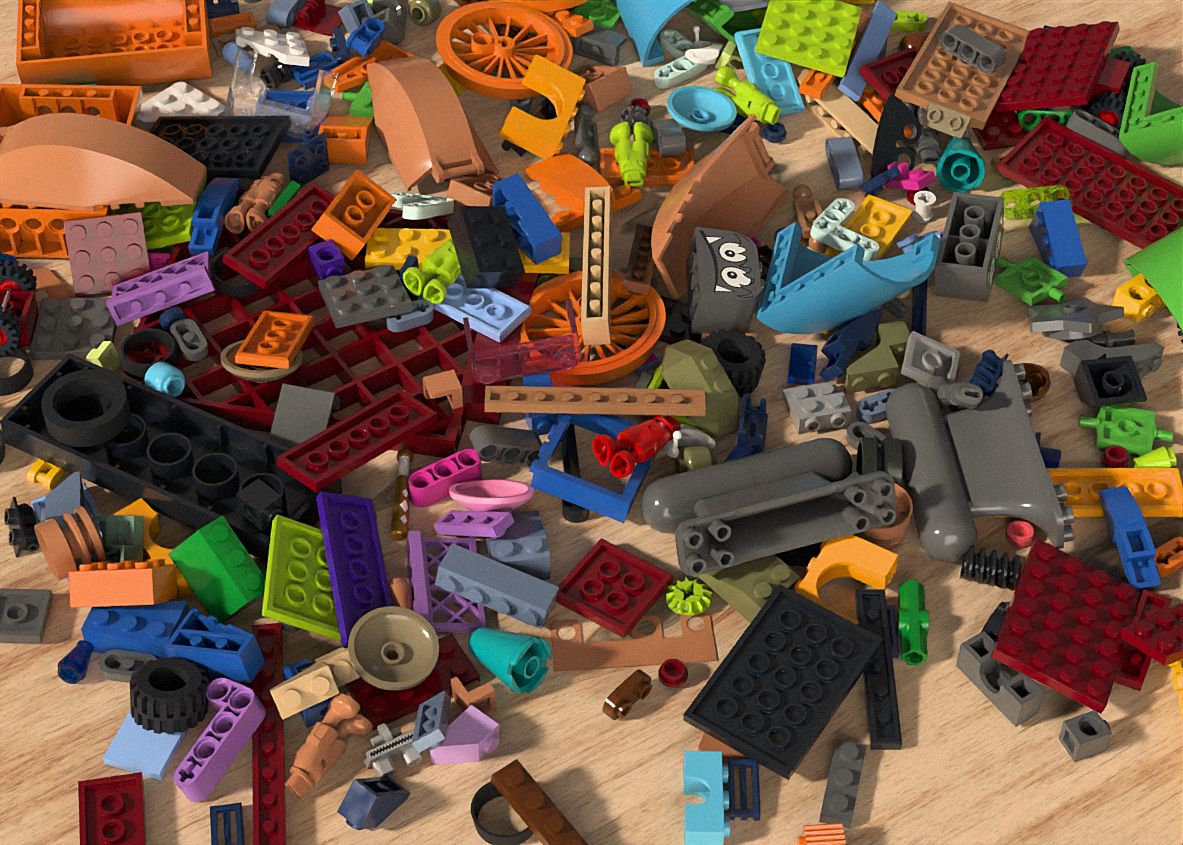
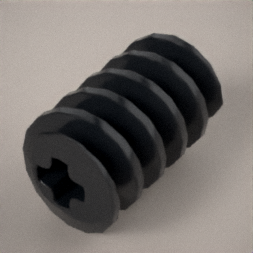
M971 545L964 555L959 579L967 572L968 581L970 582L973 581L976 575H979L980 584H984L986 579L990 577L992 587H995L997 582L1001 580L1003 589H1007L1012 582L1015 591L1022 570L1020 556L1016 554L1010 562L1007 552H1004L1002 557L998 559L996 550L993 549L990 555L986 556L985 547H981L979 552L975 554L974 545Z

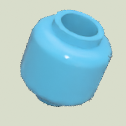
M158 362L148 369L144 382L145 386L176 399L184 389L185 376L181 370L171 364Z

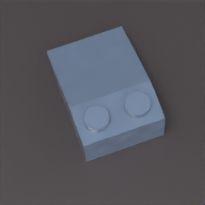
M538 511L512 514L515 522L506 529L504 535L495 539L485 537L490 559L538 579H550V553L546 533Z

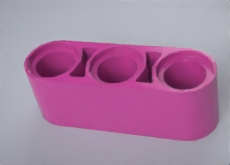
M464 449L412 473L408 480L411 503L420 508L428 507L449 497V488L452 485L464 481L482 479V461L478 458L475 450Z

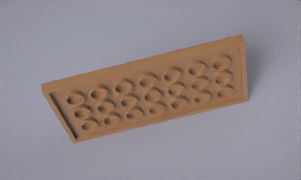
M948 2L899 84L895 96L906 103L923 107L925 110H927L931 102L970 116L972 119L969 126L983 130L1013 68L1019 60V55L1023 52L1026 38L1030 31ZM961 24L1003 48L1007 58L1003 65L991 73H983L945 51L939 43V37L954 25Z

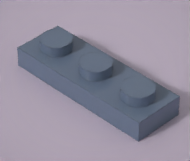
M446 691L419 704L412 744L418 753L427 748L428 750L437 748L446 738L451 699Z

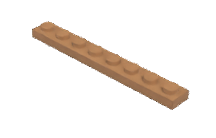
M486 386L485 412L705 416L706 413L705 390Z

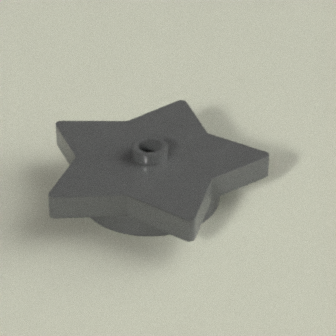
M1082 297L1061 304L1027 306V315L1032 319L1029 322L1031 333L1041 332L1047 338L1072 340L1100 334L1103 331V323L1124 318V307L1099 305L1086 297Z

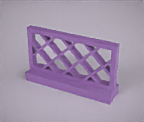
M207 251L114 285L112 287V297L107 299L106 305L116 325L119 326L214 291L215 285L211 279V256Z
M409 531L406 544L408 580L412 587V610L423 616L432 625L436 633H472L480 627H486L484 605L472 601L467 602L461 596L435 586L436 578L428 573L433 567L438 569L452 543L463 548H469L470 551L477 553L475 538L421 537L420 531ZM426 547H436L442 553L435 558L426 551ZM436 589L447 596L441 602L431 596V593ZM452 600L463 607L457 614L446 607ZM440 611L450 620L446 623L434 622L433 616ZM469 612L478 618V623H468L461 617Z

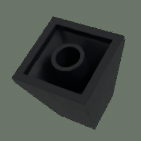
M1132 356L1080 361L1073 380L1082 402L1097 407L1145 402L1147 400Z

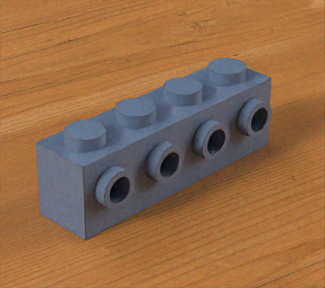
M453 543L438 567L435 586L443 588L448 592L455 593L472 602L484 605L541 630L555 606L559 591L558 586Z

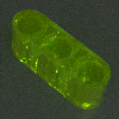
M1063 185L1008 190L999 196L1004 197V218L1007 220L1033 218V214L1039 207V204L1030 205L1035 200L1048 202L1056 201L1058 198H1065V200H1070L1071 207H1073L1069 190ZM1009 203H1016L1012 208H1005Z

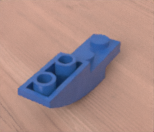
M215 177L205 188L191 220L194 227L188 247L191 254L199 255L208 251L210 255H215L225 222L224 218L227 212L233 208L240 184L239 178Z
M1127 486L1099 490L1098 495L1113 544H1117L1128 584L1140 591L1144 589H1159L1162 584L1154 561L1156 550L1143 515Z

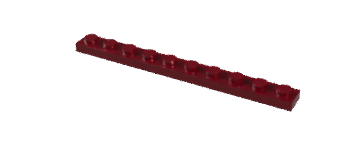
M282 624L251 625L252 634L255 636L265 663L252 681V690L266 710L263 721L252 735L253 845H286L284 719L281 718L270 693V689L283 683Z

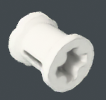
M919 191L914 196L915 209L913 210L912 219L919 223H929L934 216L932 207L936 203V196L929 191Z

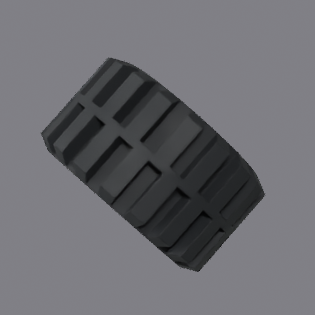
M719 329L718 333L713 331L703 339L701 345L713 350L738 396L742 398L743 394H751L759 384L766 362L765 350H762V345L759 342H755L754 337L747 336L742 331L736 332L735 329H729V331Z
M160 657L158 660H149L146 662V665L137 667L136 672L132 673L130 680V709L134 722L137 725H142V729L147 731L153 730L157 734L162 732L174 734V732L178 731L182 733L187 731V728L198 726V722H202L205 719V714L208 712V698L206 696L208 677L205 670L201 669L200 665L196 662L191 663L189 659H178V657Z

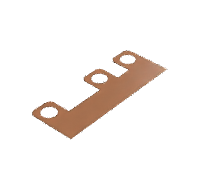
M705 612L691 616L681 615L680 622L683 637L663 638L661 620L658 616H643L639 622L649 620L655 624L656 629L652 634H641L637 630V623L631 630L633 640L582 643L581 625L579 622L574 620L553 622L550 630L554 672L661 665L669 659H677L683 663L717 661L710 616ZM692 617H700L705 621L706 625L703 630L695 632L687 627V621ZM568 625L573 627L576 633L572 639L562 640L557 636V629Z

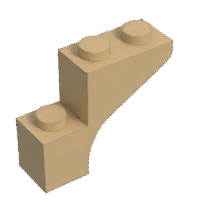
M341 647L315 659L316 663L270 689L282 719L339 694L338 687L360 678L351 665L347 648Z

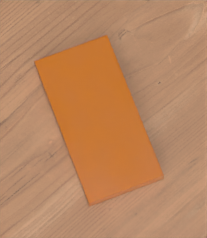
M600 148V175L610 185H625L615 157V148ZM650 148L651 157L648 162L643 185L675 186L681 177L695 165L694 148H686L685 156L664 157L660 156L656 148Z
M263 311L235 354V363L289 369L315 325L314 316Z

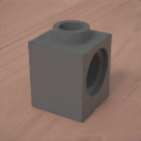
M1096 710L1065 720L1059 740L1073 761L1077 762L1105 752L1112 732L1108 722L1103 720Z

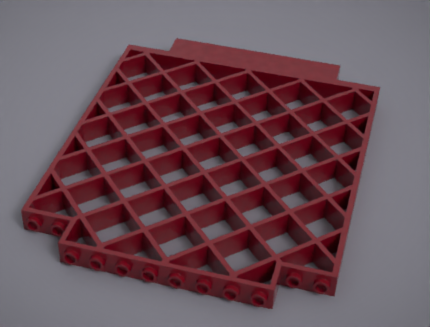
M238 189L233 207L239 205L240 197L247 190ZM390 209L377 228L449 230L447 222L451 217L440 215L419 220L404 219L403 210ZM224 224L216 251L225 247L233 248L251 232L247 224L240 234L230 232ZM190 241L174 244L173 254L170 259H167L165 267L196 256L191 254L188 249ZM367 243L353 260L341 253L344 257V263H347L353 271L369 270L365 269V260L361 257L366 254ZM305 254L265 289L262 288L255 294L245 297L229 296L222 293L215 285V290L212 291L215 296L189 307L185 302L171 306V308L180 307L187 315V319L196 322L208 345L207 356L198 361L186 360L178 350L180 361L177 368L185 376V386L182 393L176 398L177 400L245 429L271 433L276 411L270 410L267 405L279 400L282 384L309 388V386L336 375L343 383V386L329 392L335 393L341 401L339 410L332 409L328 428L341 421L335 419L332 414L357 402L364 408L377 401L373 395L399 384L407 394L436 411L438 416L437 422L389 450L400 451L407 449L413 454L446 458L457 453L467 421L499 425L502 412H485L486 386L511 385L520 355L516 347L523 325L522 322L499 343L433 309L434 317L430 323L402 332H392L385 328L375 333L367 324L371 321L336 328L330 316L315 323L300 349L304 352L313 348L320 358L300 366L292 374L281 379L252 387L247 380L231 374L222 366L221 352L227 346L245 340L263 311L306 315L326 306L319 290V279L310 266L309 256ZM227 267L220 272L218 278L225 281L240 273ZM211 272V279L215 285L214 278ZM524 273L513 288L495 289L529 305L533 291L537 288V279L541 277V273ZM307 279L314 286V288L291 298L284 292V289ZM407 292L411 301L418 300L416 295ZM268 296L275 303V305L252 315H249L243 308ZM163 309L141 317L138 326L133 329L132 333L150 328L165 331L159 323ZM228 313L236 321L211 333L203 326V324ZM450 322H453L461 330V332L439 342L430 333V331ZM351 330L360 339L336 351L327 342ZM412 339H415L423 348L400 360L390 351V349ZM146 342L132 348L126 354V357L138 364H151L164 359L171 350L167 351L161 342ZM149 348L152 353H146L144 349ZM472 350L466 369H462L453 358ZM208 357H211L217 365L191 378H188L182 370ZM373 357H376L383 365L382 368L360 378L350 369ZM437 365L443 372L454 370L462 387L463 407L453 409L451 416H447L438 406L439 403L448 399L447 396L426 399L423 387L414 376ZM230 384L239 393L222 402L206 401L203 397Z

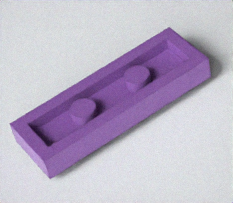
M451 510L436 522L434 527L439 535H451L452 537L470 536L471 538L480 536L495 539L504 535L506 529L515 521L511 512Z

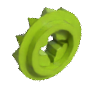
M685 577L682 582L675 580L672 586H667L665 598L667 605L674 612L691 616L703 613L709 608L712 602V592L709 591L707 584H700L698 578L694 581H689ZM689 592L694 593V595H690L689 598L684 600V595H687Z

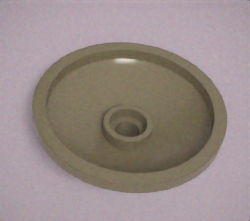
M244 340L227 346L221 352V364L228 372L242 379L257 383L271 382L288 376L297 370L303 361L302 351L299 350L289 369L236 364L235 354Z
M397 606L381 607L368 612L356 622L349 636L348 656L356 673L367 683L385 690H404L420 684L432 673L439 656V641L432 625L419 613ZM394 655L397 659L390 660L387 656Z

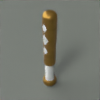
M402 449L397 453L399 471L396 478L391 521V537L396 541H403L408 536L409 466L413 460V453L407 449Z

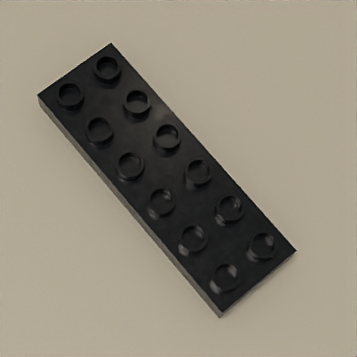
M71 353L61 360L0 420L6 444L67 472L74 473L80 471L81 478L133 502L142 498L153 511L197 531L219 517L224 516L247 552L268 562L272 525L262 531L239 513L237 493L259 478L282 496L284 517L314 527L320 520L316 501L321 491L336 494L343 492L341 478L318 492H314L278 467L277 456L291 448ZM80 370H100L117 377L125 387L130 408V417L127 425L111 440L95 446L74 447L57 441L48 432L41 403L45 391L54 381L66 374ZM100 395L80 396L66 403L62 407L60 415L70 421L93 420L105 414L110 409L112 401Z

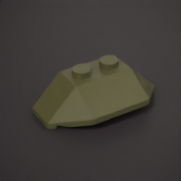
M688 339L666 346L661 374L669 388L705 390V416H686V418L702 430L711 433V436L715 439L737 432L739 430L738 393L713 350Z

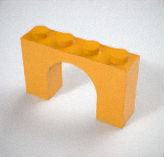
M536 54L521 84L546 96L554 105L557 117L551 120H543L513 106L498 136L545 160L551 158L554 154L558 155L564 145L561 138L562 136L566 137L571 128V125L568 124L569 119L573 120L579 109L575 105L577 102H581L586 90L582 89L586 79Z
M853 534L823 541L820 547V554L817 558L813 557L810 560L805 578H800L797 581L793 591L859 626V621L826 606L818 596L819 589L832 579L848 577L859 580L876 589L886 590L897 572L899 555Z

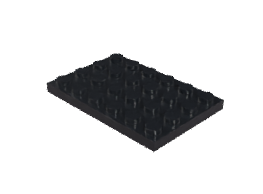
M159 116L149 133L171 143L205 165L208 175L207 180L215 177L254 180L262 177L292 122L290 116Z
M779 584L685 711L683 721L789 780L881 648L883 638Z

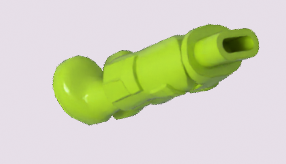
M729 66L719 68L715 75V81L724 87L734 89L736 95L724 87H716L714 90L726 95L734 103L737 114L743 117L755 114L757 121L762 123L768 122L772 125L777 123L781 108L776 106L774 100L761 92L751 82L747 80L741 82L733 68Z
M621 122L615 125L610 132V141L615 146V157L619 164L621 178L625 185L642 186L651 157L650 144L654 140L653 131L647 124L636 122L633 126L634 142L632 143L630 141V124L628 122Z
M452 237L427 256L422 262V271L417 267H410L403 273V281L409 291L416 296L420 295L423 291L424 300H428L432 304H438L446 298L448 293L446 286L452 285L462 272Z

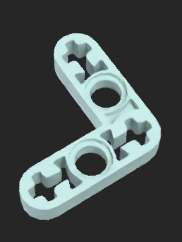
M666 29L660 33V47L675 57L676 60L655 70L654 85L661 89L671 88L708 69L709 65L690 61L685 55L686 51H681L682 49L689 50L700 47L676 30Z
M407 192L392 193V196L397 199L393 207L403 208L404 219L419 220L454 213V199Z
M845 198L834 200L814 220L810 232L811 237L842 252L858 243L865 249L863 261L876 260L880 248L879 244L872 239L844 228L854 213L855 204Z

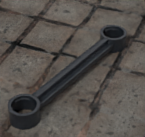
M570 423L560 442L563 471L581 479L575 426ZM562 500V515L567 521L581 523L589 518L590 510L586 508L572 510L568 507L573 505V503Z

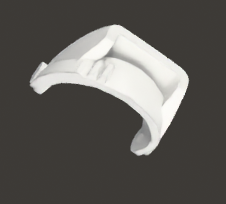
M694 26V44L700 48L687 50L685 54L687 59L700 64H716L719 53L723 51L724 45L718 42L700 41V27Z
M682 424L681 430L675 431L673 439L664 446V451L668 456L676 458L679 455V446H707L712 450L715 447V441L696 427Z

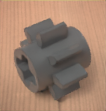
M640 106L626 107L622 111L619 121L628 122L633 134V126L636 122H643L648 125V118L645 116L647 111Z

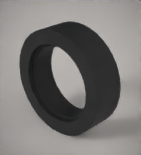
M80 370L58 378L47 388L41 403L45 423L50 435L57 441L74 447L95 446L111 440L125 428L130 417L129 403L123 383L114 375L100 370ZM100 395L112 401L110 409L102 416L93 420L70 421L60 415V411L66 403L80 396Z

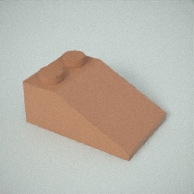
M583 65L571 71L586 79L582 88L586 92L581 102L576 104L579 106L581 104H588L596 113L607 110L608 105L612 103L617 104L625 101V97L633 93L626 67Z
M487 172L478 176L471 175L451 179L446 198L454 199V213L459 206H493V184L504 178Z

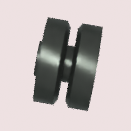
M860 437L857 447L856 472L859 475H865L876 471H884L893 478L895 484L901 487L903 473L901 440L899 438H884L879 453L878 442L874 437Z

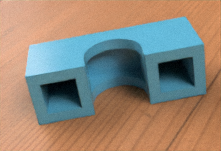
M684 751L683 795H697L705 800V802L700 804H685L684 845H723L724 837H730V818L724 817V810H729V791L723 790V783H728V764H722V752Z

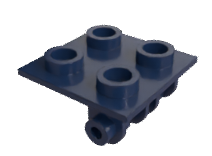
M310 129L305 130L304 134H302L304 144L287 153L290 182L293 180L302 187L329 171L326 132L317 135Z
M987 350L982 353L969 383L977 385L982 389L983 398L986 395L989 397L998 387L997 380L1002 376L1003 362L1007 360L1008 354L1000 358L993 350Z

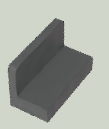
M593 25V30L576 37L574 54L610 66L618 64L620 47L627 41V35Z

